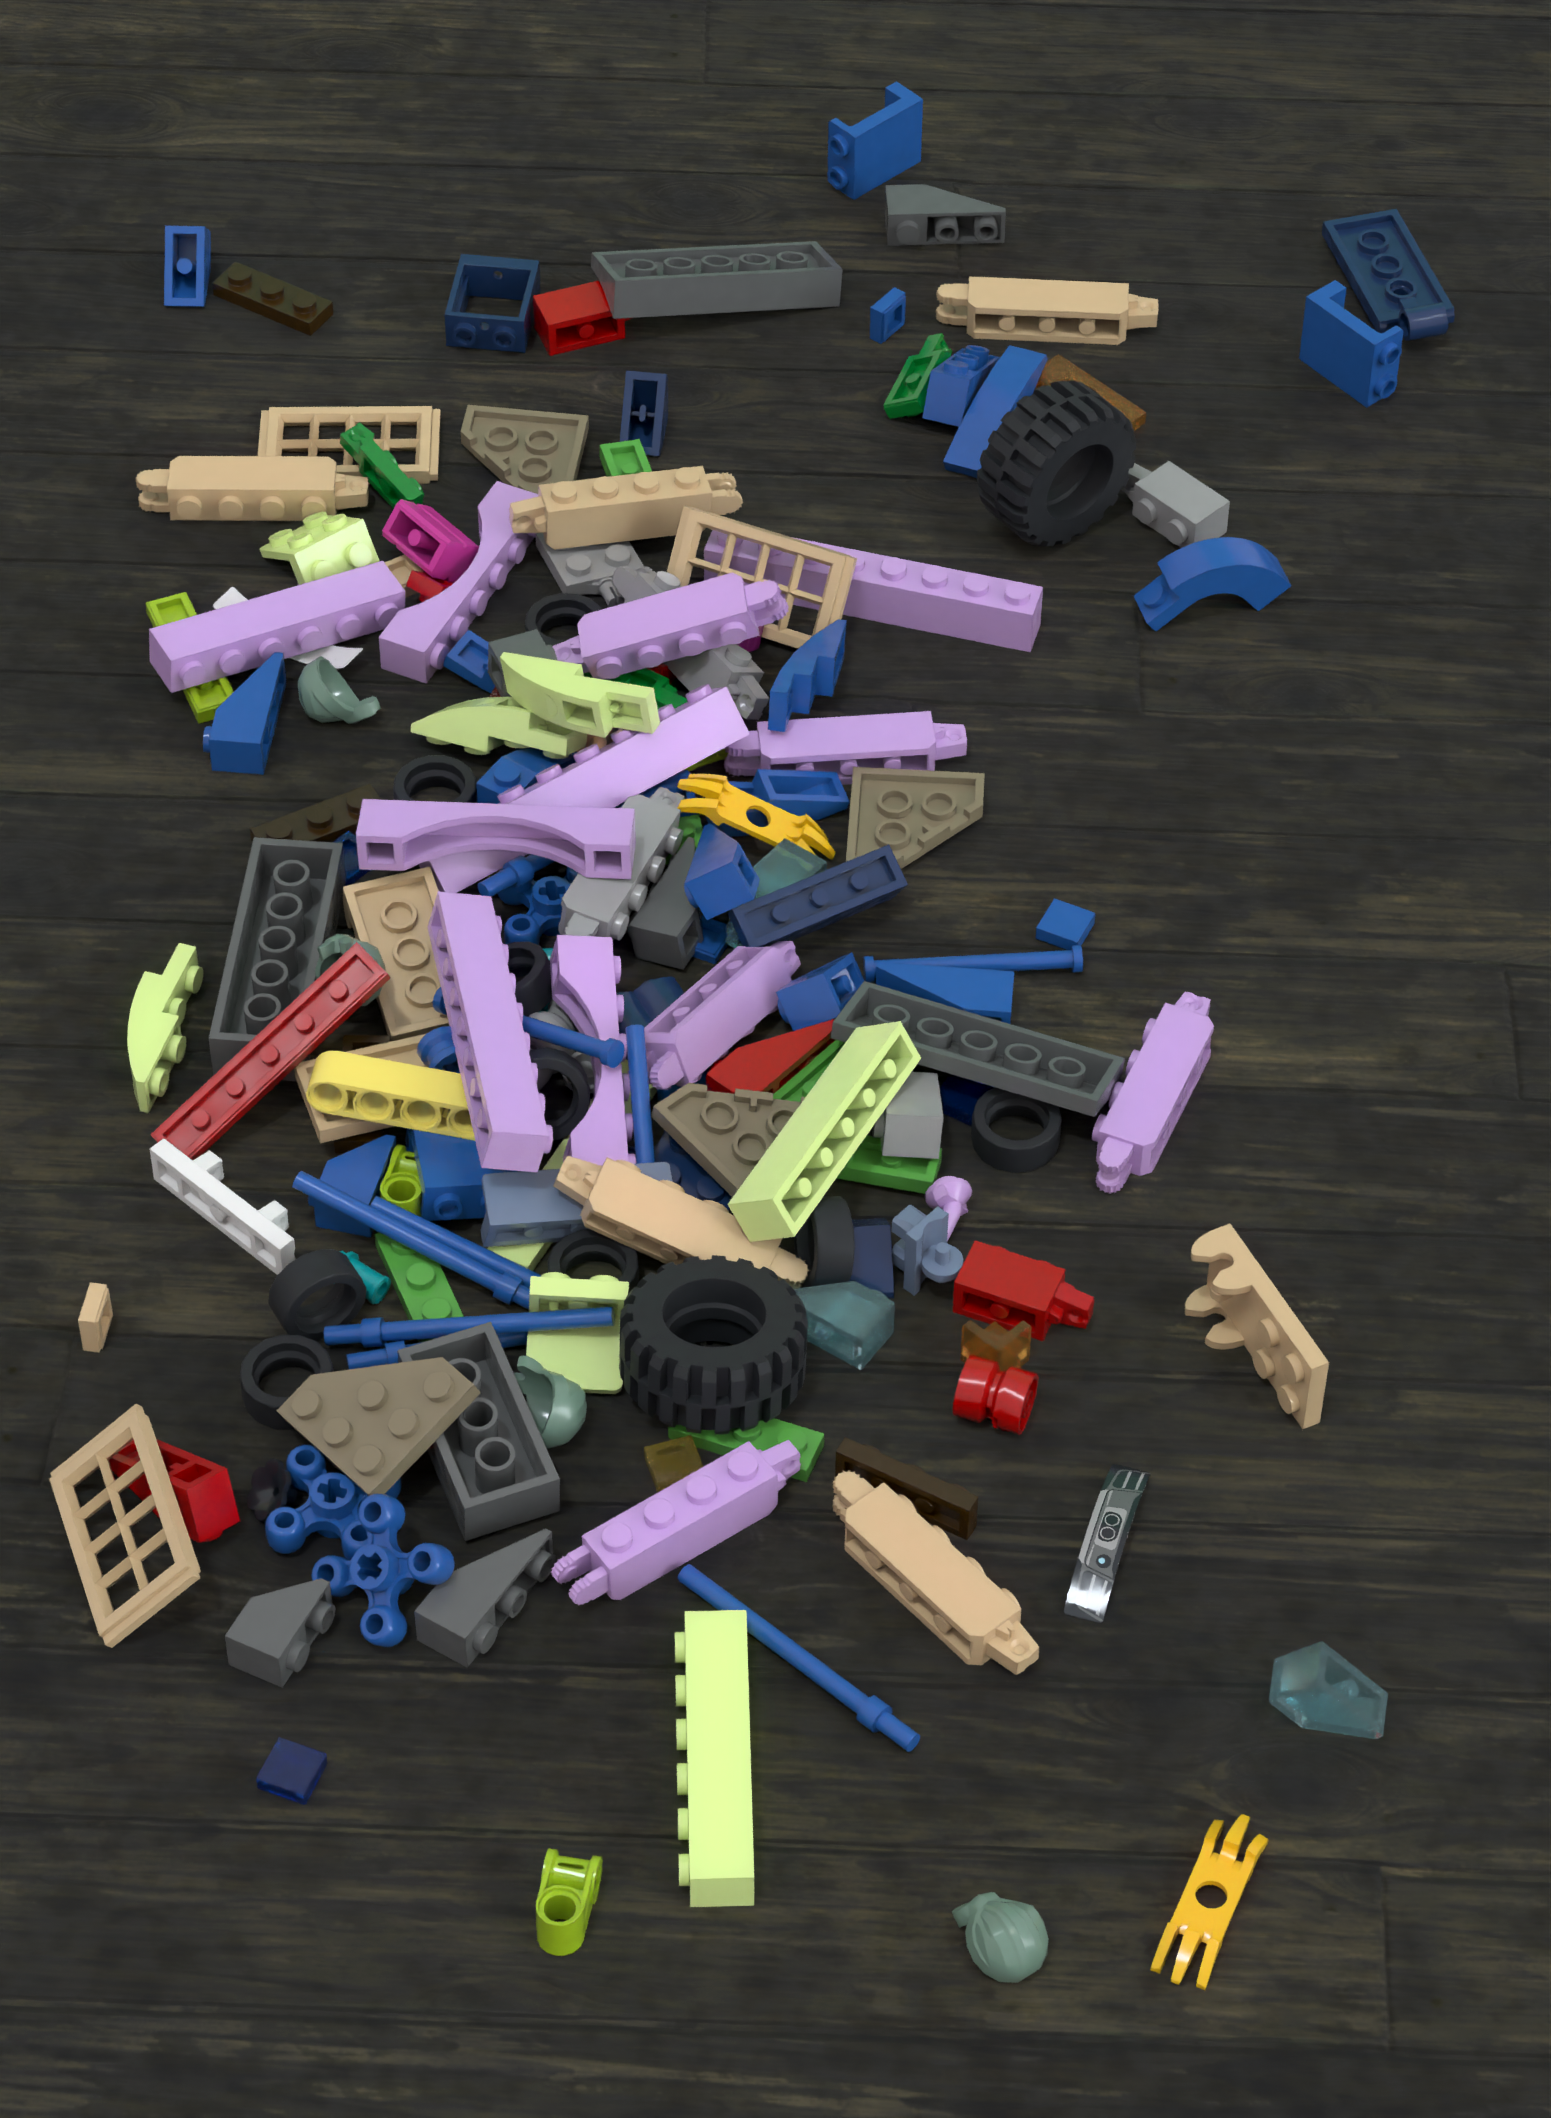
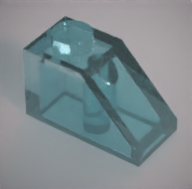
M856 1281L794 1289L806 1309V1318L808 1319L807 1341L859 1370L865 1367L894 1333L895 1302L889 1300L886 1295L878 1290L869 1289Z
M1323 1641L1274 1659L1269 1703L1300 1727L1371 1739L1383 1736L1388 1693Z

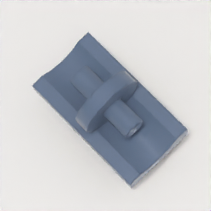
M908 1205L892 1220L891 1232L901 1238L892 1249V1263L904 1271L903 1288L913 1296L920 1291L921 1283L925 1278L928 1277L938 1283L952 1281L957 1277L963 1265L962 1253L956 1247L947 1243L949 1214L938 1206L928 1215H925L914 1206Z

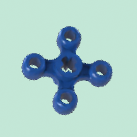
M567 867L564 878L548 876L541 878L537 882L532 879L518 888L510 886L499 892L498 896L505 904H524L529 908L526 914H517L507 920L504 926V943L529 941L539 945L542 934L547 936L560 935L558 927L561 921L562 897L578 872Z
M311 1445L298 1446L289 1453L286 1461V1470L291 1474V1485L298 1490L306 1491L309 1498L299 1508L280 1507L269 1514L265 1523V1534L268 1544L276 1552L290 1554L302 1547L308 1535L317 1531L327 1538H341L344 1557L351 1561L355 1552L360 1547L367 1545V1531L359 1521L358 1512L362 1501L368 1495L346 1475L327 1473L325 1458L317 1448ZM400 1477L385 1494L397 1498L401 1492L402 1478Z
M376 1493L362 1501L358 1512L359 1521L367 1531V1545L360 1547L353 1555L351 1561L344 1557L332 1555L320 1558L312 1569L311 1577L312 1581L320 1578L329 1581L332 1597H344L357 1587L364 1589L368 1595L369 1606L361 1618V1634L365 1640L373 1645L392 1647L399 1644L407 1632L406 1618L398 1606L399 1595L404 1594L411 1587L414 1580L431 1585H439L446 1582L454 1571L455 1562L453 1555L447 1548L435 1543L425 1542L419 1544L409 1553L401 1551L397 1542V1531L401 1529L405 1521L404 1507L396 1498Z

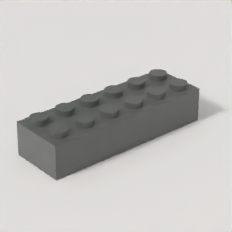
M253 838L209 1034L213 1075L316 980L315 969L320 957L317 948L336 933L343 899V886L346 885L343 843ZM311 1053L303 1061L310 1060ZM294 1069L282 1080L296 1081Z

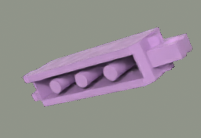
M732 572L585 614L577 623L579 635L552 647L556 653L557 661L582 664L583 673L590 672L592 677L596 679H614L625 673L656 667L664 662L686 656H695L703 651L728 644H738L746 639L760 636L758 627L783 619L784 616H787L786 613L789 612V606L785 598L780 594L781 590L778 583H775L774 580L771 581L769 579L768 581H758L746 585L741 576Z
M931 711L789 720L785 732L768 730V721L757 722L756 731H749V735L724 748L729 753L725 757L724 768L726 772H729V775H737L738 777L739 775L755 776L757 769L837 772L842 785L852 784L853 767L935 771V760L966 755L967 737L964 724L933 723Z
M777 941L769 947L737 946L644 1028L649 1084L653 1085L652 1087L659 1090H668V1088H671V1085L676 1084L683 1087L687 1083L697 1082L701 1079L702 1073L715 1061L724 1058L728 1054V1050L737 1041L751 1034L755 1029L754 1026L766 1015L778 1010L779 998L776 992L792 981L791 976L801 965L799 957L795 952L793 941Z
M1185 991L1175 1005L1165 1003L1157 1019L1150 1018L1148 1020L1142 1037V1044L1144 1045L1140 1051L1135 1049L1132 1051L1125 1072L1127 1077L1124 1083L1116 1082L1109 1100L1110 1110L1107 1115H1099L1093 1129L1092 1140L1098 1142L1096 1162L1099 1164V1172H1097L1096 1183L1100 1191L1103 1190L1104 1193L1109 1192V1194L1112 1192L1116 1193V1191H1120V1188H1123V1184H1125L1130 1173L1142 1176L1153 1172L1211 1056L1210 1043L1214 1025L1208 1017L1210 999Z
M789 1440L765 1451L757 1450L748 1441L582 1535V1546L569 1552L565 1557L562 1556L561 1559H558L557 1563H554V1567L551 1568L552 1576L558 1583L562 1584L588 1571L590 1572L585 1577L575 1581V1584L569 1589V1597L578 1606L580 1604L584 1605L604 1593H607L613 1600H621L770 1515L778 1504V1491L787 1484L786 1480L800 1471V1452Z

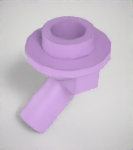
M945 1176L937 1179L925 1192V1200L930 1208L935 1209L938 1206L949 1214L947 1242L960 1216L968 1212L966 1202L972 1195V1188L968 1181L954 1176Z

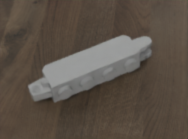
M619 566L614 571V575H612L613 586L624 597V603L682 587L680 580L676 576L664 571L656 573L650 567L636 568V571H633V568H630V566ZM728 644L703 651L695 656H686L664 662V664L669 666L668 669L689 691L705 684H709L711 689L727 686L740 715L745 719L759 720L763 714L764 707L767 706L769 697L759 685L764 672L751 659V654L737 644Z
M659 787L650 798L643 795H635L626 799L621 808L635 809L636 846L631 879L586 878L578 873L562 897L561 921L558 927L560 935L612 937V942L614 939L619 941L622 939L632 910L636 912L640 910L647 895L648 885L650 882L657 883L665 867L666 857L668 854L675 855L680 847L683 830L678 829L681 810L677 809L680 801L684 800V795Z

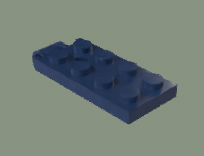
M1397 209L1323 222L1322 235L1378 333H1384L1392 327L1398 326L1403 329V339L1405 341L1446 334L1448 323H1454V307Z

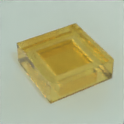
M691 1435L644 1447V1459L657 1493L703 1467Z

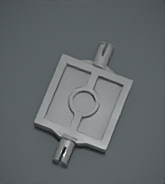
M536 533V547L562 593L579 595L600 594L607 603L608 608L623 604L625 601L618 592V589H615L616 587L613 586L612 575H614L616 568H619V566H630V568H633V571H636V568L644 567L629 541L554 550L546 544L543 533Z

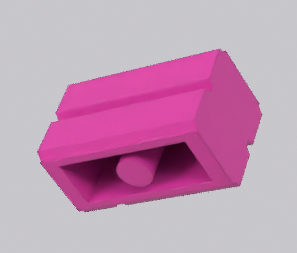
M403 499L396 503L382 530L383 537L396 545L402 553L433 578L447 579L450 582H456L469 568L479 549L477 544L431 506L419 503L416 505L414 502Z

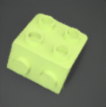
M325 511L306 517L303 520L304 525L294 531L292 529H285L274 533L268 538L270 543L259 549L263 558L290 561L299 585L380 561L363 519L346 517L345 514L327 515Z
M559 1272L545 1273L541 1277L531 1276L529 1312L613 1307L615 1325L609 1327L528 1332L526 1356L538 1361L548 1371L562 1374L565 1378L577 1383L585 1393H619L623 1386L619 1370L620 1314L624 1308V1300L628 1296L629 1282L619 1281L617 1278L609 1275L593 1276L590 1280L572 1279L568 1275Z

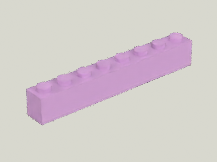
M712 530L704 548V561L720 565L727 534ZM737 538L729 568L754 576L762 545ZM798 539L857 558L843 615L1031 652L1041 624L1043 587ZM771 548L763 579L774 580L775 583L788 586L796 555ZM805 559L797 589L822 597L830 566ZM704 569V580L717 577L718 573ZM795 598L793 605L819 610L820 607L818 604Z
M705 684L687 693L685 696L688 702L675 709L672 704L659 708L660 725L653 734L619 729L610 735L613 740L612 743L599 749L597 744H593L573 755L575 763L561 769L559 764H556L535 775L538 781L536 784L526 789H523L522 785L519 784L502 792L497 796L500 801L498 804L614 808L625 802L628 797L644 792L750 733L727 686L711 689L709 684ZM474 850L445 855L419 864L420 868L431 867L438 891L457 893L500 870L510 860L529 853L506 850Z
M438 891L428 924V932L449 1026H451L452 1039L455 1045L456 1057L481 1168L538 1172L543 1154H548L551 1150L553 1130L551 1125L546 1124L544 1117L545 1097L544 1094L538 1092L537 1088L538 1068L536 1063H531L529 1055L530 1035L524 1032L522 1026L523 1006L516 1001L515 974L509 973V949L507 944H502L501 917L495 915L491 896Z

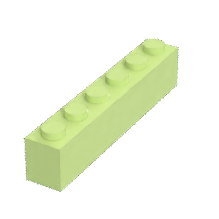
M901 1021L857 1027L732 1197L728 1206L750 1242L796 1236L918 1064L921 1057Z
M746 1610L685 1611V1632H675V1663H686V1675H675L676 1706H686L687 1719H676L677 1750H687V1763H677V1794L688 1795V1808H678V1840H689V1854H679V1886H690V1907L754 1906Z

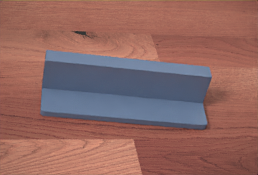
M667 1162L634 1164L641 1170V1173L653 1179L673 1182L670 1165ZM560 1169L538 1170V1172L489 1173L482 1176L481 1183L486 1207V1214L480 1230L483 1247L559 1242L566 1235L582 1229H589L584 1226L580 1216L583 1205L553 1187Z

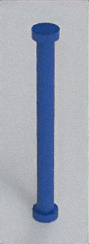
M1072 945L1071 950L888 960H874L873 956L863 957L864 980L870 983L875 982L877 962L993 969L999 971L1072 968L1073 973L1083 971L1081 945Z
M440 987L434 995L433 1008L436 1012L447 1015ZM523 1015V1030L529 1033L532 1038L599 1058L603 1065L611 1068L617 1067L623 1059L625 1048L620 1040L609 1038L604 1041Z

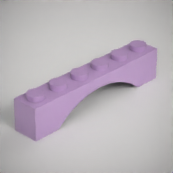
M496 481L478 505L479 538L481 542L478 553L471 565L455 583L440 594L420 604L397 612L379 636L381 669L427 684L436 670L444 667L443 663L446 655L467 632L475 617L481 616L484 613L489 598L496 589L500 590L503 587L509 571L515 563L519 564L523 560L526 548L536 538V533H513L509 521L510 503L538 497V494Z
M363 799L356 831L359 869L405 871L425 861L449 854L474 850H506L525 852L551 859L570 867L586 878L631 879L636 846L635 809Z
M557 935L550 958L552 999L569 1016L580 1033L604 1041L609 1038L622 1041L625 1051L621 1062H624L627 1054L626 1034H619L618 1022L623 1020L624 997L623 995L616 994V984L619 983L621 977L620 956H613L612 937ZM590 1056L594 1074L593 1103L585 1117L570 1133L563 1155V1162L567 1156H571L602 1166L608 1157L614 1161L625 1160L636 1164L635 1154L628 1153L627 1142L631 1141L633 1134L632 1114L625 1113L624 1101H628L630 1093L629 1074L622 1073L621 1063L617 1067L611 1068L603 1065L599 1058Z

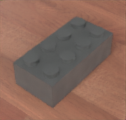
M491 1322L397 1350L398 1363L443 1357L481 1392L427 1449L465 1541L560 1511V1478Z

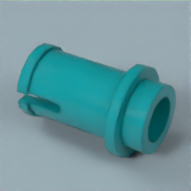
M339 1251L347 1256L367 1288L365 1298L372 1304H378L382 1301L390 1288L391 1279L360 1262L357 1253L353 1251L347 1253Z

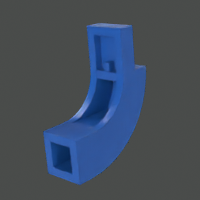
M1220 537L1192 543L1161 559L1157 563L1162 574L1136 593L1134 598L1146 623L1152 629L1158 631L1190 605L1207 596L1222 593L1238 595L1257 611H1260L1290 588L1291 584L1278 559L1262 545L1242 538Z

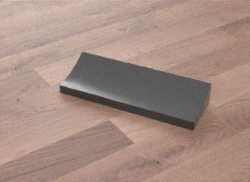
M817 241L592 252L591 268L604 290L613 319L840 306L843 269Z
M863 981L832 1024L831 1038L846 1042L857 1027L901 1021L921 1057L918 1062L919 1065L1095 1117L1103 1105L1110 1100L1116 1082H1121L1125 1062L1123 1057Z

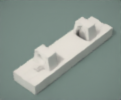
M164 1138L150 1148L154 1180L278 1275L289 1263L296 1260L294 1256V1238L285 1232L289 1228L287 1209L274 1200L260 1210H256L220 1182L224 1178L221 1158L209 1150L198 1158L191 1160Z

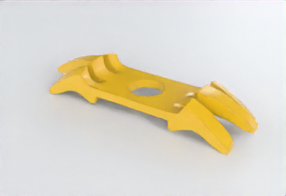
M689 774L687 779H680L678 782V788L705 797L681 800L677 807L681 812L705 815L717 826L725 823L779 848V855L799 859L813 874H818L821 864L810 847L818 850L829 859L834 858L835 851L829 844L826 834L807 814L797 816L729 784L727 776ZM750 809L761 811L768 819V826L758 827L752 824L747 818L746 811Z
M1241 1814L1224 1839L1220 1854L1213 1851L1223 1829L1224 1820H1214L1206 1833L1197 1862L1171 1921L1167 1923L1150 1969L1160 1974L1178 1933L1184 1935L1170 1981L1172 1983L1180 1985L1198 1946L1203 1942L1207 1946L1199 1970L1196 1987L1206 1990L1229 1923L1246 1883L1250 1880L1256 1862L1269 1840L1263 1835L1258 1834L1246 1849L1243 1862L1236 1860L1250 1821L1249 1816ZM1205 1885H1214L1225 1892L1227 1900L1221 1907L1206 1908L1197 1901L1195 1895L1197 1890Z

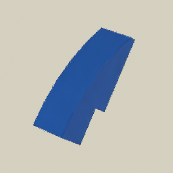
M757 769L752 782L728 781L732 786L797 816L807 814L814 821L845 810L850 803L837 772ZM755 809L746 811L747 818L752 824L758 827L768 826V819L761 811ZM706 817L708 824H712L728 836L749 835L725 823L717 826Z

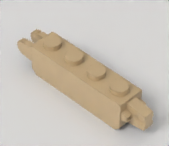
M969 276V284L944 283V285L938 287L936 293L939 303H943L942 305L939 304V307L936 309V320L947 325L967 326V334L974 339L1118 345L1126 340L1127 330L1157 327L1158 299L1129 294V283Z
M178 456L170 461L169 469L144 470L143 472L140 471L136 477L137 488L142 490L138 497L139 507L145 510V512H170V520L303 521L306 517L325 511L327 515H337V510L365 507L368 505L369 497L368 477L337 473V464L330 457Z
M703 466L682 467L671 470L541 484L538 489V497L510 503L509 521L513 533H543L546 544L556 550L674 536L678 530L683 506L701 509L717 515H726V513L731 514L742 507L743 501L738 490L735 491L737 485L732 474H728V472L705 474Z
M567 1156L555 1179L553 1187L583 1205L580 1216L586 1228L665 1264L674 1262L675 1265L681 1264L685 1258L699 1256V1260L712 1259V1255L726 1256V1260L735 1262L741 1258L752 1261L754 1267L758 1269L764 1266L774 1271L778 1276V1281L784 1279L796 1293L802 1286L801 1283H804L808 1277L807 1273L809 1270L805 1260H801V1257L796 1258L795 1254L779 1248L782 1238L750 1242L735 1216L730 1214L728 1209L722 1204L712 1200L702 1201L688 1195L680 1185L672 1181L653 1179L641 1173V1170L636 1165L628 1161H614L607 1157L601 1166Z
M843 1471L838 1473L837 1477H834L833 1489L837 1495H834L832 1507L833 1512H836V1516L839 1515L840 1519L845 1523V1551L966 1664L983 1665L992 1658L1017 1675L1039 1659L1038 1644L1020 1623L1021 1607L1015 1596L1005 1588L1000 1589L985 1575L983 1568L974 1558L965 1557L958 1551L940 1527L936 1525L931 1526L917 1513L913 1503L902 1494L897 1495L884 1482L874 1488L864 1478H860V1474H855V1471Z

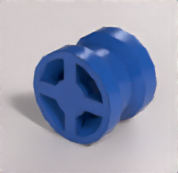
M442 1026L427 1033L417 1046V1054L421 1061L428 1068L460 1073L451 1026Z

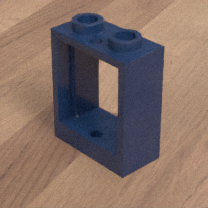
M461 254L444 315L446 346L525 353L534 320L533 296L539 295L541 292L539 260ZM495 271L501 272L502 275L495 274ZM470 296L523 300L519 317L465 312Z

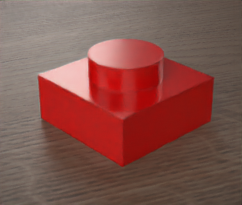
M412 570L406 586L420 593L419 600L424 602L440 594L453 583L447 579L433 578L426 572Z

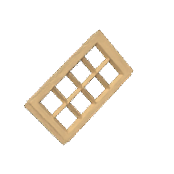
M432 406L269 407V410H261L258 456H281L282 452H308V456L317 457L318 452L344 451L343 465H337V473L363 477L359 472V465H353V457L341 446L340 439H319V426H346L345 431L360 422L364 426H381V439H374V442L383 451H416L415 465L398 466L408 478H414L419 484H430V481H438L441 409H432ZM391 425H417L416 439H390ZM284 426H310L309 439L283 440Z
M683 506L667 572L676 576L680 580L682 587L689 584L693 566L718 573L717 577L733 572L741 576L744 582L751 584L766 580L763 579L771 548L796 555L788 586L778 583L781 593L785 594L789 612L786 613L787 616H784L783 619H779L778 625L772 623L764 625L762 637L799 649L813 635L836 620L842 619L857 558L701 509ZM703 527L728 535L720 565L695 558ZM737 538L762 545L754 576L729 568ZM805 559L830 566L822 597L797 589ZM795 598L820 605L812 636L787 628Z
M138 1404L132 1406L50 1473L51 1478L49 1479L98 1634L103 1637L105 1645L111 1648L199 1580V1573L201 1572L149 1416L145 1415L143 1407ZM134 1440L140 1461L115 1480L109 1459ZM100 1468L106 1488L81 1507L75 1487ZM145 1474L152 1494L126 1514L120 1493ZM111 1501L117 1522L92 1541L86 1520ZM157 1508L163 1529L137 1548L131 1527L153 1509ZM122 1535L128 1557L103 1576L97 1554ZM168 1542L175 1563L149 1583L142 1562ZM133 1570L140 1591L114 1611L108 1589Z

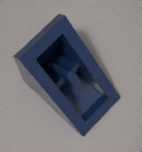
M626 370L619 442L640 439L647 456L660 457L668 422V375Z
M885 1218L852 1220L855 1242L854 1264L851 1278L848 1284L844 1286L846 1301L894 1298L890 1223Z

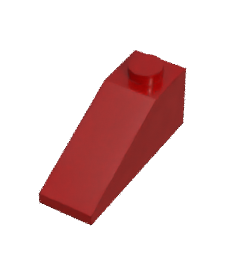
M834 1019L738 1047L725 1059L716 1061L710 1067L706 1074L707 1091L734 1094L736 1088L774 1094L836 1040L831 1038Z
M156 1439L190 1539L199 1543L215 1540L222 1535L223 1530L240 1522L227 1468ZM134 1440L109 1459L111 1469L118 1477L140 1461ZM145 1474L129 1486L142 1501L152 1494ZM157 1508L153 1509L152 1511L159 1517Z

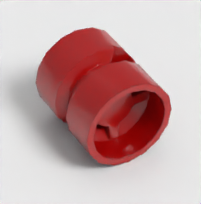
M971 1354L965 1362L957 1384L953 1402V1415L977 1423H981L986 1418H991L994 1428L1020 1435L1026 1427L1033 1408L1038 1387V1373L1014 1366L1001 1371L997 1361Z

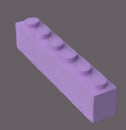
M379 561L149 629L150 663L171 693L260 667L274 652L283 653L284 659L383 630L399 610L405 609V590L384 561Z

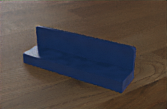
M888 844L733 908L728 912V916L743 946L769 947L777 941L795 940L889 901L900 893L908 883Z

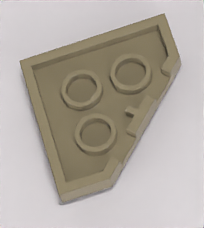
M467 405L461 428V444L504 484L538 494L539 485L577 480L589 430L588 415Z
M853 767L846 862L889 844L902 869L982 818L985 773Z
M687 1083L655 1104L651 1117L733 1197L805 1097L801 1096L800 1102L773 1099V1093L735 1088L734 1094L707 1091V1085Z
M443 1357L310 1375L279 1407L277 1412L360 1489L370 1496L376 1493L385 1494L481 1392Z

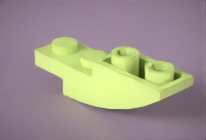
M503 652L500 656L507 692L520 705L549 722L570 730L606 738L613 727L653 734L660 725L654 688L584 677L582 664Z
M486 697L454 704L412 723L410 731L426 736V740L430 743L464 746L466 752L476 755L489 754L491 750L505 744L512 748L523 749L532 747L543 750V755L546 757L564 759L569 757L570 754L586 747L587 734L549 722L527 710L513 697Z
M179 943L163 974L159 975L145 971L134 995L128 1021L127 1046L134 1094L141 1112L149 1113L157 1096L162 1097L165 1094L169 1083V1073L174 1063H180L185 1054L186 1037L182 1036L180 1025L185 1017L187 1001L192 993L196 994L199 991L203 980V968L198 966L195 946Z

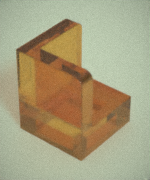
M969 1320L962 1326L960 1360L965 1363L968 1357L973 1354L997 1361L1001 1371H1005L1011 1366L1020 1368L1029 1361L1032 1327L1025 1321H1021L1008 1332L994 1321L983 1330L972 1320Z

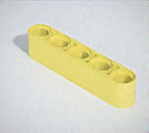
M326 1051L317 1057L306 1091L308 1103L317 1111L475 1141L460 1073L341 1051Z

